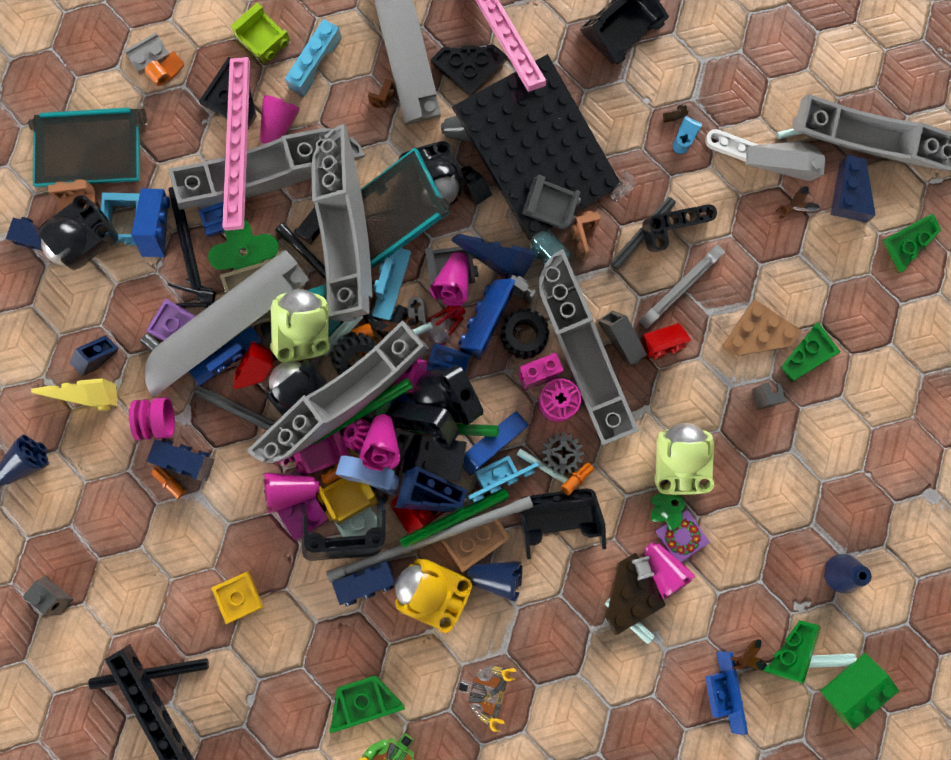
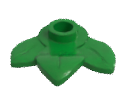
M660 493L650 499L652 504L656 506L651 512L652 522L666 521L671 531L681 524L683 520L682 511L685 508V500L682 496L673 494L668 496ZM674 500L679 502L677 507L672 506Z

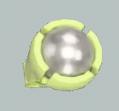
M295 289L281 294L273 300L270 308L272 335L270 350L279 361H299L321 356L329 351V307L325 298L304 289Z
M679 423L666 429L664 432H659L654 482L661 493L686 495L712 491L714 488V481L712 480L714 440L709 432L702 431L691 423ZM702 479H707L704 484H699ZM663 480H668V482H667L666 484H664V485H661V484H660L661 481H663Z

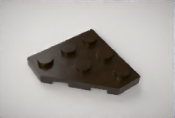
M636 553L617 563V572L610 593L609 607L605 615L615 635L620 634L666 606L650 577L641 580L637 579L638 573L635 564H632L633 560L639 559Z

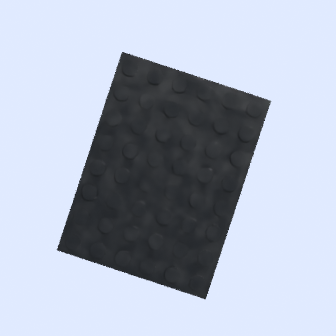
M548 54L535 61L546 79V86L528 92L518 73L514 72L452 107L528 240L553 227L522 214L533 178L538 174L545 176V181L573 192L576 190L580 191L579 197L581 201L579 206L575 208L574 214L622 186Z

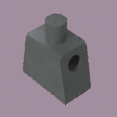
M46 576L36 580L23 596L25 600L44 615H61L73 601L71 596Z

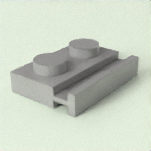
M157 33L124 50L139 75L145 72V67L150 62L158 61L160 64L170 55Z
M513 275L510 278L516 280L513 295L522 301L526 299L528 301L527 304L530 305L534 300L536 290L531 291L528 289L529 285H527V281L524 278Z

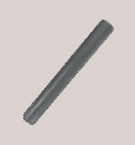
M668 197L652 216L669 212L676 204V201ZM652 220L651 225L653 228L656 227V223ZM642 227L611 261L610 265L614 269H619L645 238Z
M198 386L195 390V396L265 430H268L276 423L203 386Z

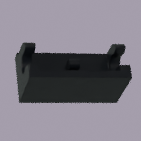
M315 205L301 225L294 230L297 236L310 245L320 234Z

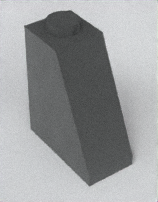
M612 310L597 320L625 362L631 365L637 364L647 355L626 315Z

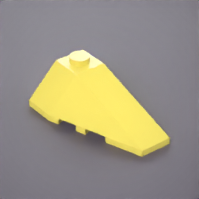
M103 378L77 381V384L63 383L62 388H59V386H45L31 389V393L98 408V411L111 410L110 407H117L116 384Z

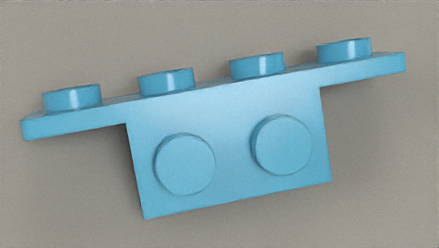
M401 248L391 255L390 258L386 257L385 262L381 263L379 268L381 275L374 284L377 300L372 313L373 317L387 321L391 320L411 256L410 250Z
M508 455L474 472L482 489L469 495L466 500L467 502L473 500L475 503L484 498L483 494L489 491L493 494L501 490V485L505 483L509 486L519 481L518 477L522 475L528 477L534 474V469L539 465L536 462L517 471Z

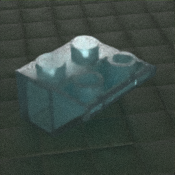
M548 228L532 237L530 249L536 252V259L540 258L543 261V266L551 256L564 249L568 261L572 260L573 254Z

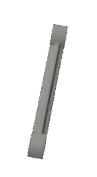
M717 244L638 322L647 330L725 251Z

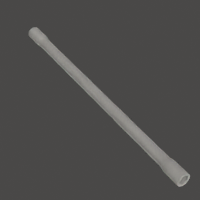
M530 496L514 501L512 504L453 525L410 547L403 548L402 545L346 566L327 571L328 580L330 583L355 572L497 519L533 508V503Z

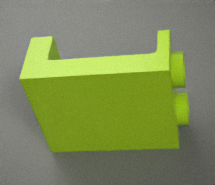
M258 2L230 26L234 35L263 64L272 60L275 54L280 49L285 48L290 41L288 32L282 30L264 13L262 6Z

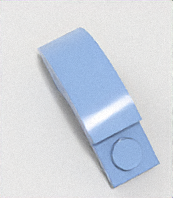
M341 455L336 475L347 481L370 485L388 495L395 496L400 479L399 476L394 474L395 471L389 470L387 467L383 468V471L371 470L362 464L363 461L360 458Z

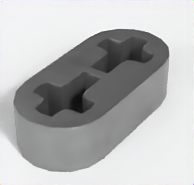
M419 297L411 298L407 306L408 317L414 318V321H409V326L413 327L417 324L418 317L423 325L428 323L426 302ZM416 302L421 304V306L418 307V313L417 309L413 308V306L416 305Z

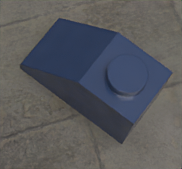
M13 217L5 239L13 244L43 252L39 227L34 225L31 219L25 217L17 219Z
M105 335L76 348L70 364L81 376L97 370L119 348Z

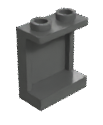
M538 174L533 178L522 214L562 230L572 226L575 220V215H573L575 208L579 206L581 201L579 197L580 191L576 190L573 192L545 181V176Z
M432 247L425 248L430 287L451 254L455 252H463L469 258L468 284L475 283V277H479L477 266H473V259L476 258L461 247L433 250Z

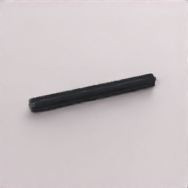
M169 187L168 191L190 288L199 291V289L202 290L185 210H179L173 187Z
M204 658L146 668L144 670L149 679H156L207 670L209 668V660ZM113 674L94 677L88 681L91 690L118 685Z

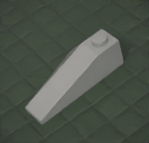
M800 141L754 145L747 148L746 165L812 181L824 175L825 156L815 145Z

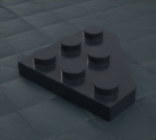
M487 45V47L461 46V48L442 47L430 62L468 96H472L507 61L508 56L495 45Z
M230 57L227 58L199 100L202 106L227 119L229 67L230 59H232ZM250 85L248 129L257 117Z

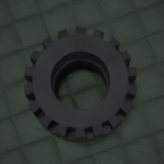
M522 308L518 312L513 311L503 322L501 343L503 342L504 349H507L510 355H515V358H534L535 355H539L548 342L550 334L549 325L544 321V316H539V312L536 310L531 312V309L527 308L526 311H523ZM519 325H529L534 329L536 338L528 344L520 343L513 335L514 329Z
M352 332L351 336L346 334L343 336V340L340 338L337 340L338 345H334L332 348L334 352H331L333 359L331 361L338 375H341L351 367V365H348V360L354 353L366 352L367 354L377 345L370 336H365L360 332L357 335L355 332Z

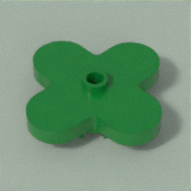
M244 219V229L225 231L227 242L213 246L208 253V260L218 270L230 268L238 270L261 263L264 260L272 259L279 251V244L277 239L270 234L254 236L249 222ZM242 248L247 250V254L244 256L240 254Z

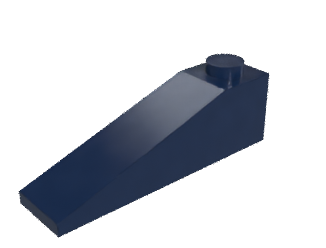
M457 234L452 237V242L497 274L505 276V279H510L513 275L523 278L536 256L535 251L512 245V248L502 247L501 242L484 243L482 238L464 234Z

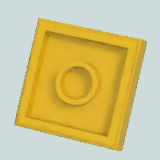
M249 571L211 588L225 624H229L264 608Z

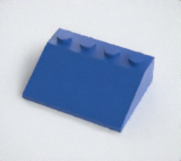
M493 280L491 285L487 284L483 295H485L483 302H478L475 308L477 314L475 318H470L466 327L469 330L466 335L463 334L458 343L460 351L469 353L472 357L481 361L513 295L516 280Z

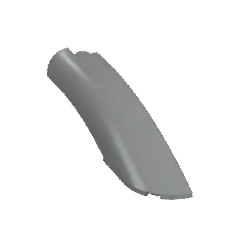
M342 124L324 136L326 139L321 146L317 145L313 154L312 202L316 208L324 252L327 304L329 307L328 318L336 321H354L358 316L369 314V299H372V278L368 232L361 188L346 125Z
M322 128L285 135L275 141L247 150L245 199L311 179L312 158L317 145L321 146L326 139L324 136L332 129ZM349 137L354 160L365 157L358 142ZM226 157L168 169L179 210L195 206L201 209L224 202Z
M564 249L551 256L545 263L539 279V291L602 445H606L638 432L639 429Z
M286 250L282 251L155 347L147 359L144 373L146 386L153 398L271 310L272 302L277 296L298 289L309 281L308 277L298 266V263Z
M401 321L357 363L323 387L299 399L247 451L251 456L262 462L275 463L283 461L305 449L342 425L377 398L429 349L428 346L416 335L410 326Z

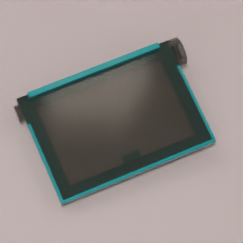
M114 108L48 112L34 115V119H29L28 121L30 130H34L33 186L35 188L48 187V185H54L56 182L70 183L78 179L85 180L89 184L140 181V128L147 127L148 122L145 109Z
M413 148L361 188L368 232L371 270L382 263L386 257L393 255L449 214L448 208L450 203L445 197H441L417 148Z

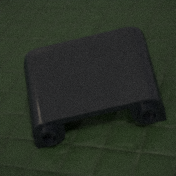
M612 0L585 23L580 30L611 64L616 63L618 65L626 59L627 49L649 30H659L665 25L664 21L669 18V15L659 0Z

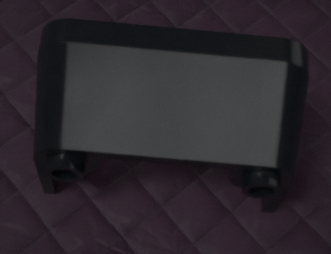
M577 489L570 495L565 494L563 491L531 495L530 498L534 507L519 512L527 560L531 559L530 546L539 544L543 539L542 534L580 529L582 535L588 538L599 537L602 550L606 549V524L596 493L592 489Z
M381 497L377 498V527L369 529L366 535L324 538L318 532H308L306 505L301 503V537L304 558L309 561L367 557L378 554L386 539V509Z

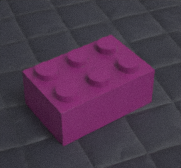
M294 470L293 472L288 474L302 476L301 473L299 474L297 470ZM317 495L315 498L301 502L306 505L308 532H313L329 521L325 513L326 509L320 503ZM301 503L276 511L294 541L302 539Z

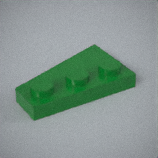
M799 620L786 638L785 644L780 651L777 650L774 654V659L769 666L766 665L763 671L767 674L804 685L821 627Z

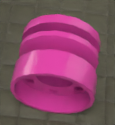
M554 379L548 382L538 398V408L541 414L547 420L555 423L569 420L578 411L581 404V393L578 387L566 379ZM559 395L565 400L561 404H558L559 401L555 400Z
M168 397L154 398L152 402L148 399L142 401L133 400L131 402L129 424L132 436L136 441L150 440L153 435L157 439L173 437L175 415L172 402Z

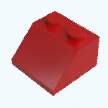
M253 341L250 343L235 371L234 389L263 382L266 376L271 375L274 369V358L270 349Z

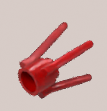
M448 305L428 318V322H431L446 313L436 322V326L448 318L451 321L456 320L442 340L441 345H445L458 324L464 319L462 315L466 312L462 306Z

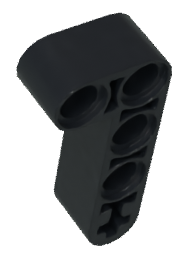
M707 204L646 218L643 221L642 228L647 249L651 252L665 250L669 245L667 231L712 221L717 216V209L715 206ZM700 213H706L705 216L700 217ZM686 214L690 215V222L687 220ZM669 217L673 219V225L669 223ZM652 220L656 223L655 229L651 225ZM656 239H658L660 242L659 247H657L655 244Z
M395 401L385 413V415L392 418L395 428L431 433L435 442L445 449H448L460 434V430L451 414L441 407Z

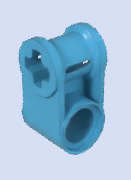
M685 116L673 142V150L677 154H684L688 151L702 123Z

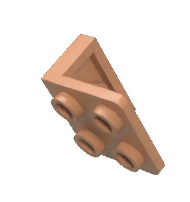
M78 179L70 183L56 182L54 185H48V193L56 198L57 213L71 204L78 195H84L96 204L95 189L85 180Z
M588 211L582 213V216L576 217L574 224H572V229H570L571 238L576 241L577 245L575 247L576 256L581 259V262H585L589 255L584 232L596 229L600 221L599 212L593 213Z

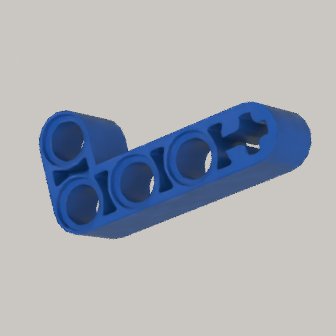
M517 411L498 425V437H483L465 453L463 469L469 476L474 474L491 457L529 426Z

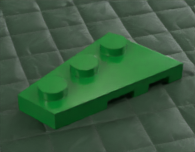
M932 213L882 240L899 273L907 268L906 266L941 231V228Z
M817 322L780 368L790 382L793 383L837 356L841 351Z

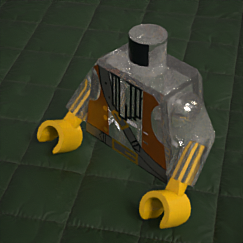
M493 665L480 669L478 673H475L473 682L463 679L460 681L458 691L469 694L468 704L470 709L481 721L489 725L494 732H501V730L497 729V723L504 724L502 719H495V717L498 718L507 681L515 680V678L510 677V672H516L515 668L506 669Z

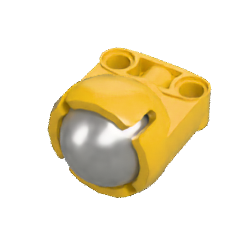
M416 559L414 564L409 565L397 578L395 585L397 599L395 600V605L402 614L437 628L443 633H447L453 629L470 595L472 583L463 575L432 561ZM463 581L462 586L457 588L459 582ZM446 618L445 622L440 625V621Z

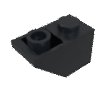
M469 165L461 168L465 178L464 191L470 200L478 205L492 196L484 176Z

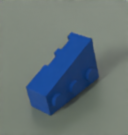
M141 188L131 236L142 257H165L167 215L170 199L166 196L164 189Z

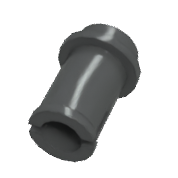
M150 334L144 335L140 341L151 352L160 344Z

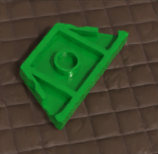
M377 675L339 686L336 690L329 732L332 734L405 710V705Z

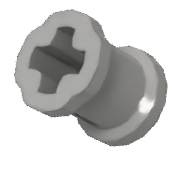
M649 556L632 561L638 573V580L655 576L648 562Z

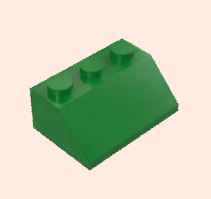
M863 653L854 663L850 664L820 690L841 721L854 730L900 691L889 675L866 653Z

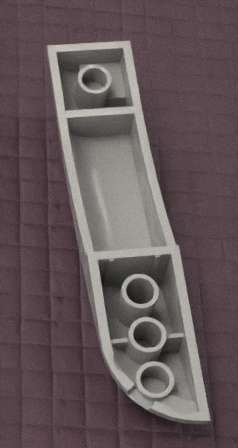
M374 0L405 125L441 117L435 85L413 0Z
M811 94L801 98L798 115L793 118V129L796 132L865 154L922 167L951 171V132L922 122L904 121L859 111Z

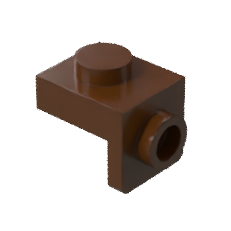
M385 79L380 95L369 92L368 99L372 106L387 109L390 99L393 100L395 95L393 81Z

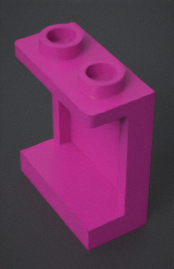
M553 353L520 366L521 372H518L517 375L523 390L527 391L559 378L564 370L557 354Z
M338 431L316 445L311 444L294 454L296 460L295 467L298 473H301L302 476H307L339 463L341 455L349 456L340 432Z

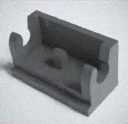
M763 383L753 388L756 409L774 407L787 402V398H784L781 384H776L777 393L771 392L769 383Z

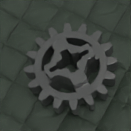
M562 432L559 437L555 433L553 435L554 439L551 437L547 439L549 444H543L546 450H543L541 454L546 457L542 462L549 463L546 466L547 469L553 467L552 473L559 470L560 475H563L566 470L570 474L572 472L571 467L576 470L578 468L576 463H582L579 457L583 456L584 453L579 452V449L583 446L576 444L579 440L578 438L572 440V434L565 437V432ZM559 441L558 447L551 449V446ZM562 449H563V453H566V454H567V455H565L563 458H562V455H561V454H558V452L561 451ZM551 458H554L557 461V464L554 463ZM574 458L573 462L566 466L567 460Z

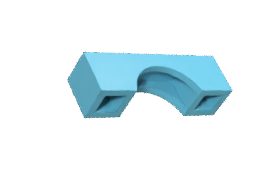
M325 19L322 20L285 77L290 90L303 97L306 95L314 82V75L320 61L327 53H333L342 39L339 27Z

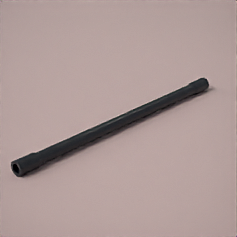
M284 223L279 224L275 231L286 242L290 243L326 280L325 266ZM370 311L369 314L363 315V318L371 327L373 322L379 321L376 317H373ZM374 329L382 338L389 333Z

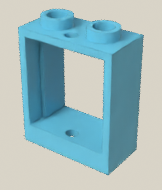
M102 193L101 210L112 224L113 206L136 207L137 210L140 194ZM118 234L117 242L136 245L131 234Z

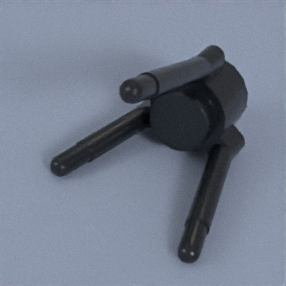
M167 284L169 287L196 294L197 300L200 301V303H175L180 307L207 308L208 305L213 304L215 301L216 291H213V288L202 285V290L199 289L198 291L177 284Z

